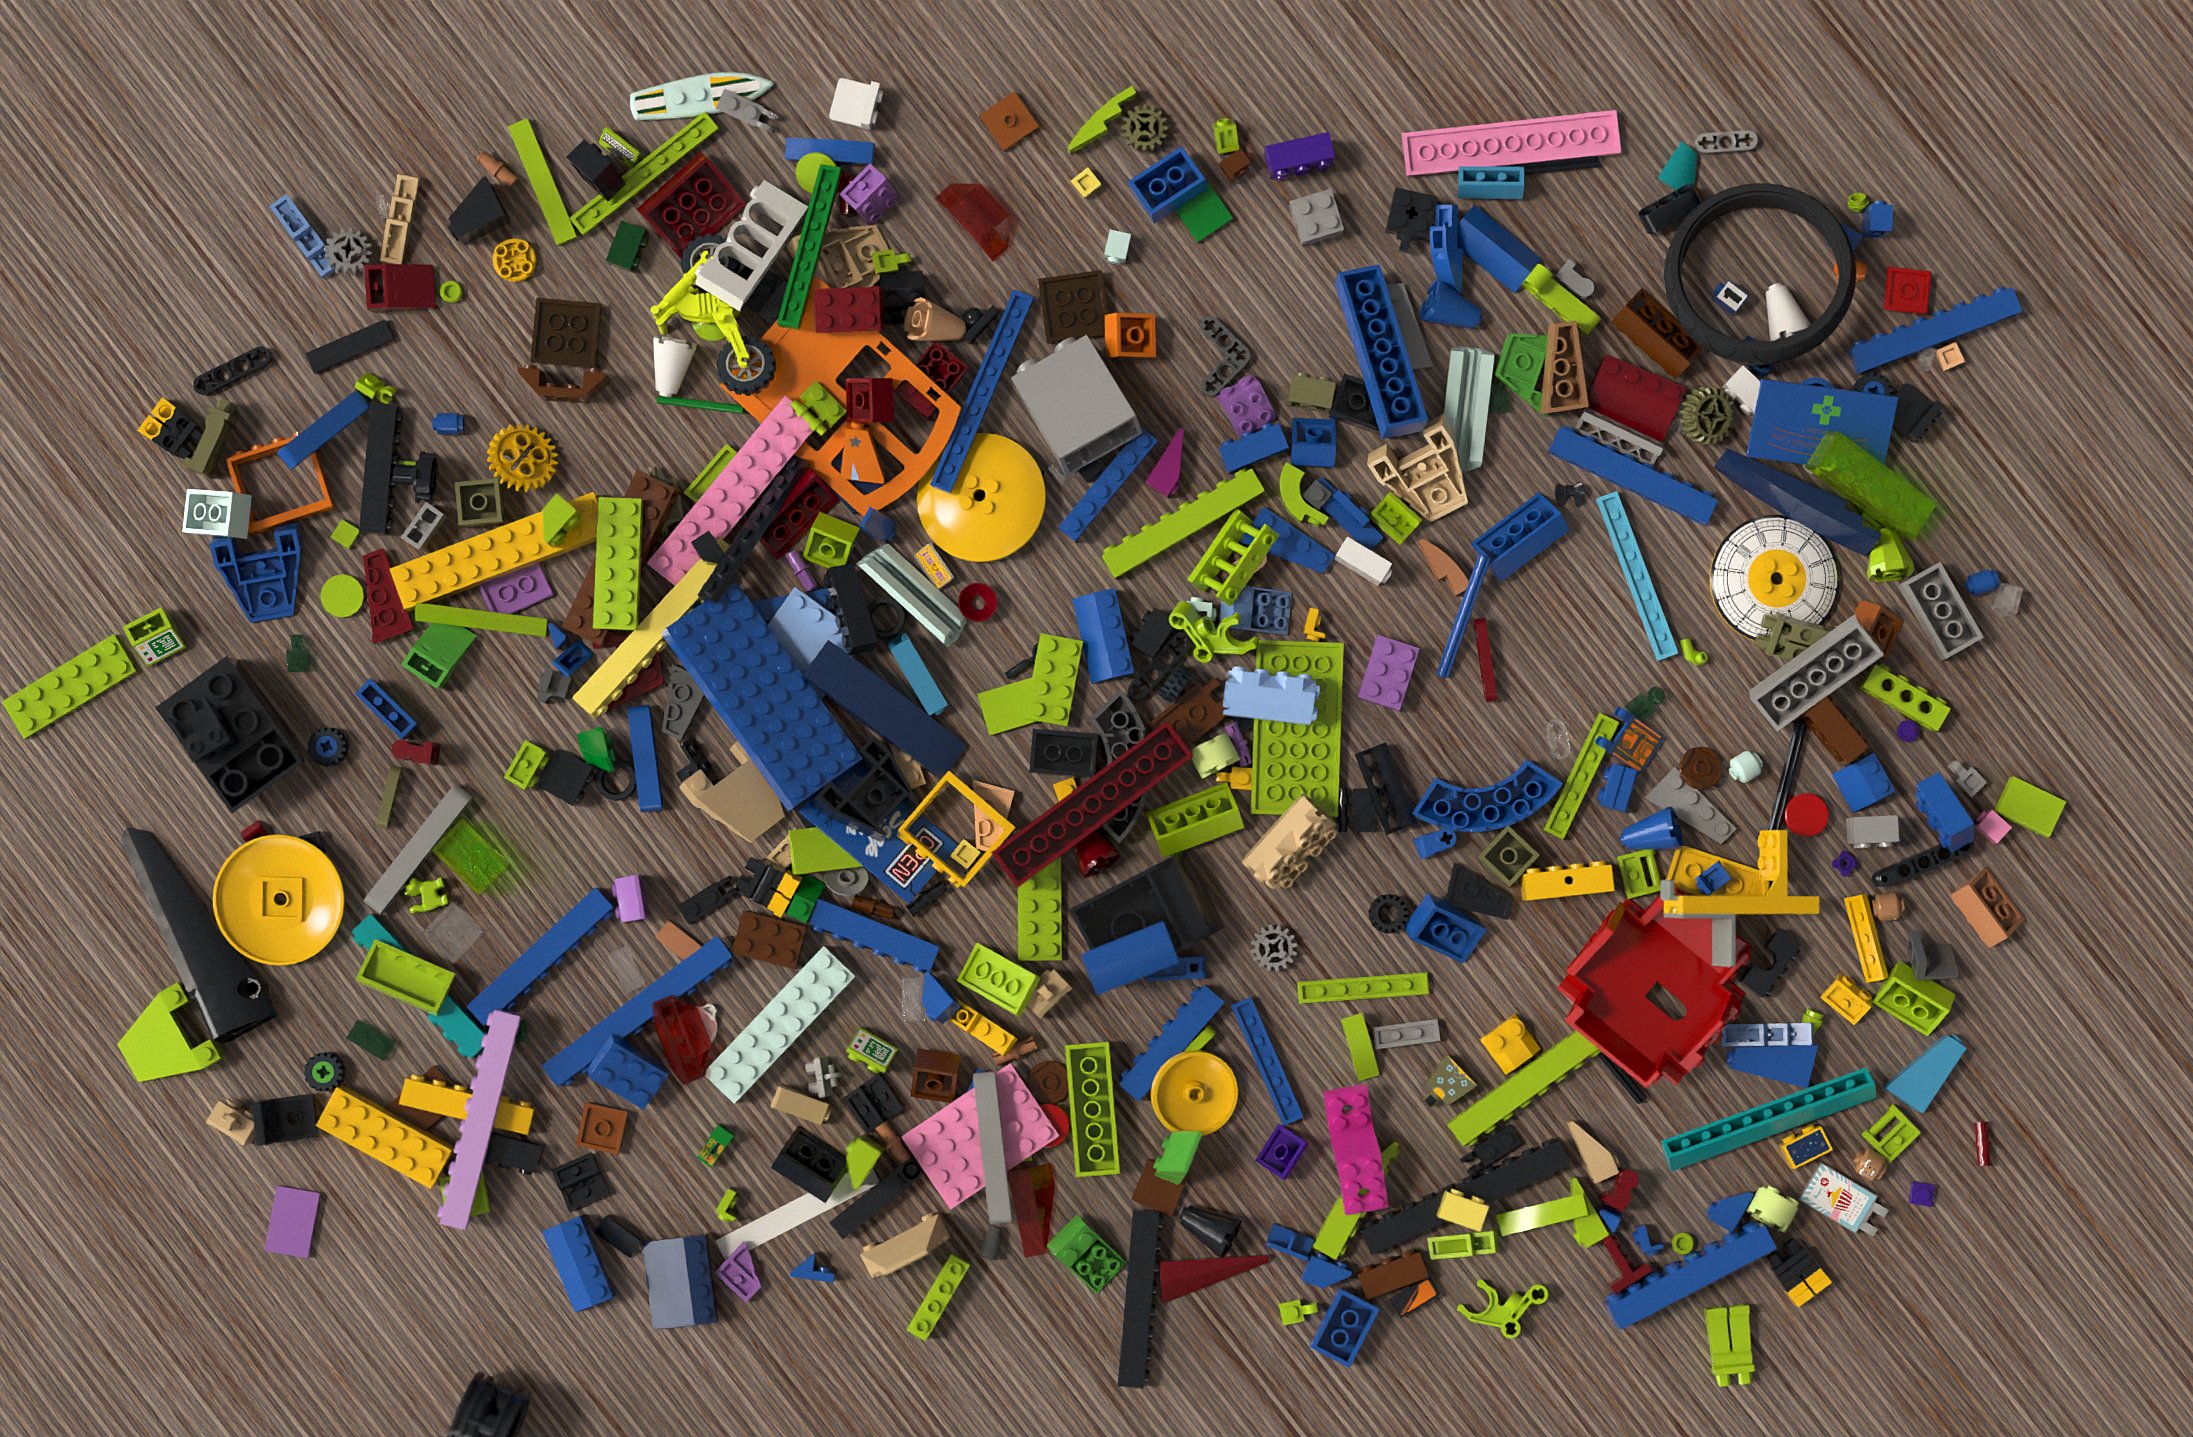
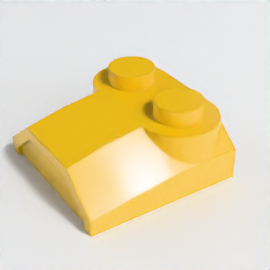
M1513 1014L1479 1039L1505 1075L1516 1069L1540 1050V1047L1516 1014Z

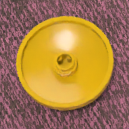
M1202 1050L1185 1051L1170 1058L1157 1072L1151 1088V1102L1154 1112L1165 1127L1172 1132L1199 1131L1202 1132V1136L1213 1133L1228 1121L1235 1109L1238 1098L1237 1081L1230 1067L1218 1056Z

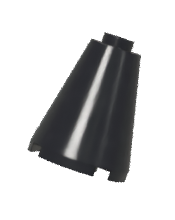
M1190 1205L1188 1208L1184 1207L1179 1215V1219H1181L1180 1224L1216 1256L1224 1258L1233 1245L1231 1242L1234 1237H1237L1242 1224V1220L1238 1219V1217Z

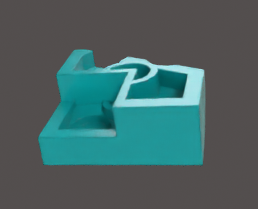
M1681 141L1657 179L1674 190L1687 184L1694 185L1698 155Z

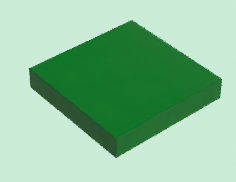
M1210 183L1207 184L1208 189L1175 210L1197 243L1233 220V217Z

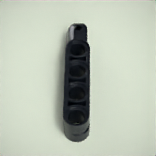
M1974 841L1967 844V848L1964 851L1958 849L1952 853L1948 847L1944 848L1939 843L1876 871L1872 875L1871 881L1874 886H1889L1902 880H1909L1968 855L1974 849ZM1940 848H1944L1947 851V857L1944 860L1938 856ZM1921 856L1927 859L1925 868H1921L1918 865V859ZM1900 865H1904L1907 868V874L1904 877L1898 873Z
M915 1159L905 1161L837 1215L829 1224L838 1232L837 1234L843 1240L917 1181L923 1172L921 1165Z

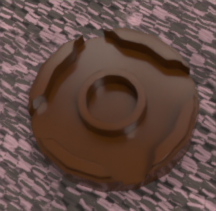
M1695 747L1686 751L1681 757L1679 772L1683 781L1688 786L1697 790H1706L1720 780L1722 766L1718 755L1714 751L1706 747Z
M1043 1061L1036 1064L1030 1070L1027 1078L1028 1089L1033 1097L1044 1104H1054L1061 1101L1069 1091L1067 1069L1055 1061Z

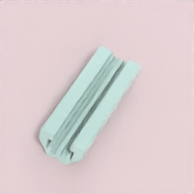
M1464 346L1451 348L1443 414L1455 432L1462 471H1470L1481 467L1494 353L1480 348Z
M888 543L870 552L857 563L862 570L946 647L949 648L959 638L966 624V618L961 614L959 608Z

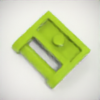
M1642 850L1616 857L1627 899L1661 891V880L1654 854H1656L1655 850ZM1642 857H1646L1653 883L1651 887H1647L1640 860Z
M1892 1104L1888 1108V1112L1868 1131L1865 1130L1861 1136L1879 1154L1884 1156L1888 1163H1891L1921 1132ZM1896 1117L1899 1122L1882 1139L1877 1141L1874 1137Z

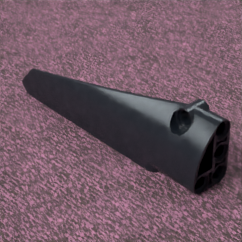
M126 828L121 838V843L190 998L197 1003L213 1041L220 1043L232 1041L275 1018L278 1014L268 995V984L257 977L240 953L228 942L218 924L200 902L152 834L148 831ZM257 984L258 991L256 994H254L253 988Z

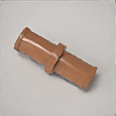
M485 150L476 160L491 172L490 175L499 178L509 188L513 187L519 178L505 168L503 162H498Z
M1031 1036L1014 1044L1006 1057L998 1052L992 1054L995 1057L994 1060L997 1066H1000L1016 1058L1018 1060L1021 1058V1055L1035 1049L1037 1050L1038 1047L1034 1037Z
M887 1121L876 1128V1131H878L887 1144L885 1147L887 1150H891L900 1165L911 1158V1155H909L900 1142L902 1139L900 1136L897 1137Z

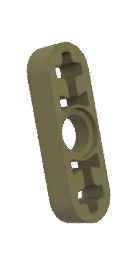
M393 765L390 767L377 818V827L385 829L390 827L403 775V768Z

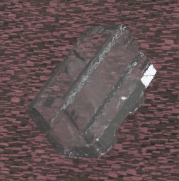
M924 977L902 978V1022L925 1021V1007L922 1005Z

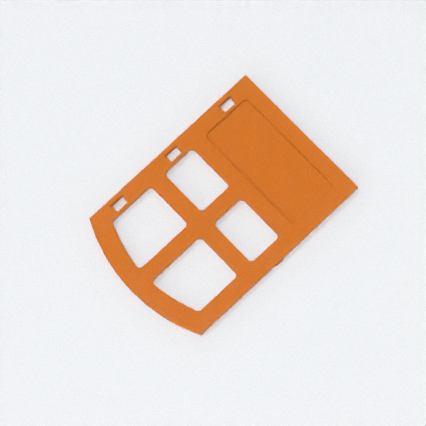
M816 275L812 282L800 330L779 327L776 321L759 340H763L770 347L775 358V377L773 381L769 382L768 388H763L762 392L758 394L752 393L751 396H746L745 394L737 395L734 391H729L723 383L720 386L760 423L766 419L784 396H787L791 401L797 399L803 405L805 402L800 396L815 381L847 411L846 390L837 383V377L866 345H869L891 365V370L884 378H893L894 391L904 380H907L940 410L934 428L918 454L911 451L881 422H864V425H869L872 436L904 465V470L891 481L867 495L859 491L849 480L841 479V473L832 466V461L844 448L847 423H851L847 422V419L820 450L816 451L804 441L794 453L798 458L806 459L810 464L809 468L864 517L869 507L875 510L882 509L910 490L928 472L947 445L956 426L961 406L879 331L816 333L814 289L831 288ZM881 342L891 350L887 355L877 348ZM750 353V360L754 359L758 355ZM762 360L753 364V366L762 368ZM741 369L733 370L732 374L736 377ZM753 371L751 373L752 377L756 376L759 372ZM931 387L941 396L937 401L927 394Z

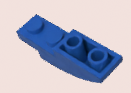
M1436 205V227H1430V246L1435 273L1438 281H1442L1456 292H1462L1463 249H1457L1458 205Z

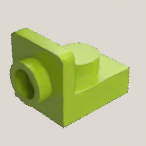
M1229 118L1217 120V123H1213L1218 154L1239 150L1234 121Z
M731 1187L728 1188L715 1211L719 1213L718 1217L727 1223L730 1220L735 1222L737 1219L736 1215L727 1211V1208L732 1209L738 1200V1197L735 1196L737 1191Z

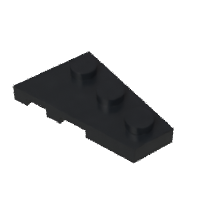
M1453 863L1445 901L1456 908L1508 920L1513 898L1473 873H1470L1457 863Z

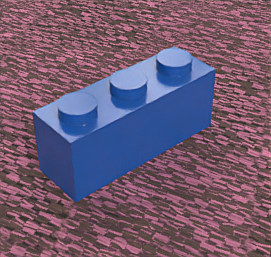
M1273 422L1261 427V431L1256 433L1253 430L1241 435L1242 439L1237 441L1229 439L1222 442V447L1218 451L1227 473L1230 474L1288 450L1289 446L1279 423L1276 425Z
M370 678L355 693L402 740H407L421 725L374 679Z

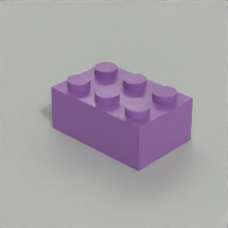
M1378 635L1373 645L1357 699L1398 712L1401 708L1420 648Z

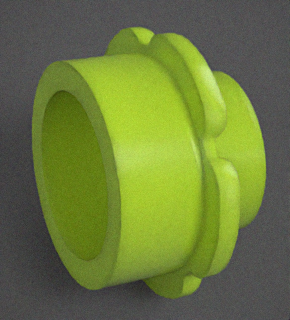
M1854 193L1849 196L1848 208L1854 212L1863 211L1869 204V200L1866 199V195L1863 193Z

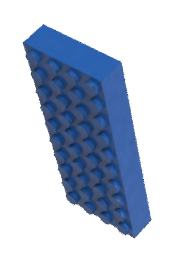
M736 581L727 587L716 604L705 601L669 625L661 633L788 812L863 759Z

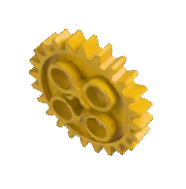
M520 423L517 424L515 429L510 424L507 430L502 428L499 433H496L489 443L490 447L487 453L490 456L487 461L492 462L489 469L496 470L494 477H502L500 480L501 484L505 481L508 482L507 488L515 485L516 491L523 487L525 492L528 491L529 487L533 491L537 489L538 485L542 488L545 482L550 481L551 476L556 471L554 468L558 464V462L554 461L558 454L552 453L555 446L548 445L551 438L544 439L545 432L537 434V427L532 431L529 430V424L524 429H522ZM516 441L522 442L524 446L518 445ZM530 445H534V448L523 458L516 469L511 470L510 468L522 457ZM504 455L510 457L511 461L506 460ZM534 455H538L541 460L536 459ZM521 469L526 470L528 475L522 473Z

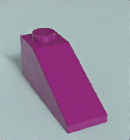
M1181 427L1145 482V485L1168 498L1169 494L1174 496L1180 486L1177 482L1180 474L1184 429Z

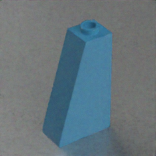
M904 631L887 641L888 647L928 715L934 714L935 716L942 713L948 704L906 632Z
M1953 1034L1951 1037L1943 1035L1890 1079L1882 1088L1917 1112L1924 1113L1966 1050V1047L1961 1045L1963 1041Z

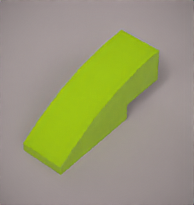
M1358 1013L1341 1018L1358 1081L1379 1076L1363 1014Z
M1497 1229L1428 1237L1430 1260L1490 1254L1500 1251Z

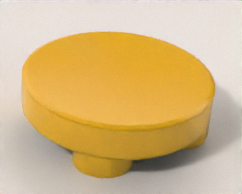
M513 238L505 240L495 247L493 265L496 272L504 280L521 282L528 279L535 271L537 257L530 244L524 240Z

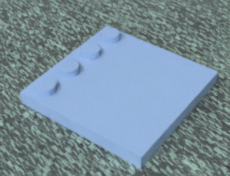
M794 587L769 622L768 627L803 674L828 640L848 654L847 649L842 645V632L836 625V615L803 591ZM807 680L822 700L825 694L819 690L820 688Z

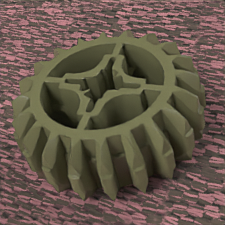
M1714 386L1699 387V390H1692V395L1686 396L1688 402L1682 403L1685 408L1680 411L1683 414V418L1679 421L1684 423L1681 429L1687 431L1686 436L1692 438L1693 442L1703 445L1716 444V441H1723V436L1729 435L1727 429L1733 428L1730 424L1731 421L1735 420L1732 417L1735 409L1730 407L1733 401L1728 400L1729 395L1723 393L1722 389L1715 388Z

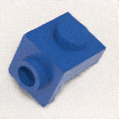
M1719 860L1696 877L1695 880L1697 881L1696 886L1703 894L1706 893L1709 896L1733 877Z
M1644 1224L1634 1226L1635 1231L1632 1232L1635 1245L1639 1244L1640 1252L1646 1253L1647 1256L1660 1253L1659 1249L1664 1248L1663 1243L1650 1244L1646 1226Z

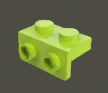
M1389 492L1368 515L1373 522L1399 545L1422 521L1415 511L1409 509L1392 492Z
M525 740L503 778L526 791L529 787L532 789L538 780L536 775L539 769L543 770L549 761V758H547L549 753Z

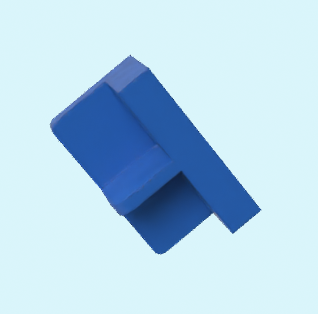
M1273 1223L1265 1244L1273 1249L1308 1261V1255L1314 1239Z

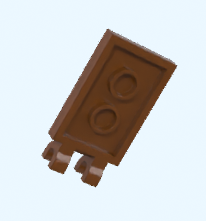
M1213 678L1204 687L1198 682L1154 718L1149 725L1156 730L1168 721L1188 748L1226 717L1223 715V710L1226 708L1223 707L1224 698L1219 702L1212 693L1221 684L1216 678Z

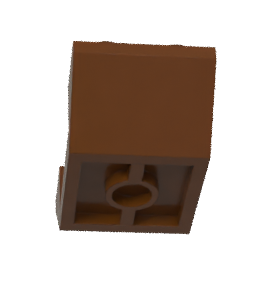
M525 364L524 368H518V373L544 401L588 403L610 384V378L601 369H589V372H583L582 388H579V385L570 384L566 385V388L558 387V384L545 383L546 375L540 368H537V365Z

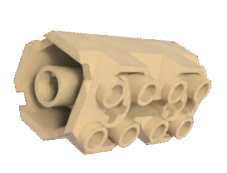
M1302 792L1244 856L1242 863L1248 869H1253L1255 871L1253 875L1261 883L1265 882L1271 889L1274 890L1280 887L1287 889L1307 869L1306 856L1312 855L1316 857L1320 855L1326 845L1337 836L1335 820L1321 806H1317L1312 798Z

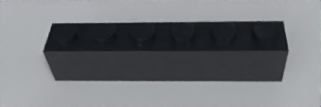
M370 402L359 532L362 534L389 536V531L393 529V518H390L391 509L395 507V496H392L393 488H396L397 485L393 483V469L399 460V453H396V448L401 442V432H398V426L403 420V411L400 410L397 404Z

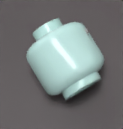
M1744 751L1731 759L1729 773L1734 780L1738 779L1742 783H1747L1761 774L1763 764L1755 752Z

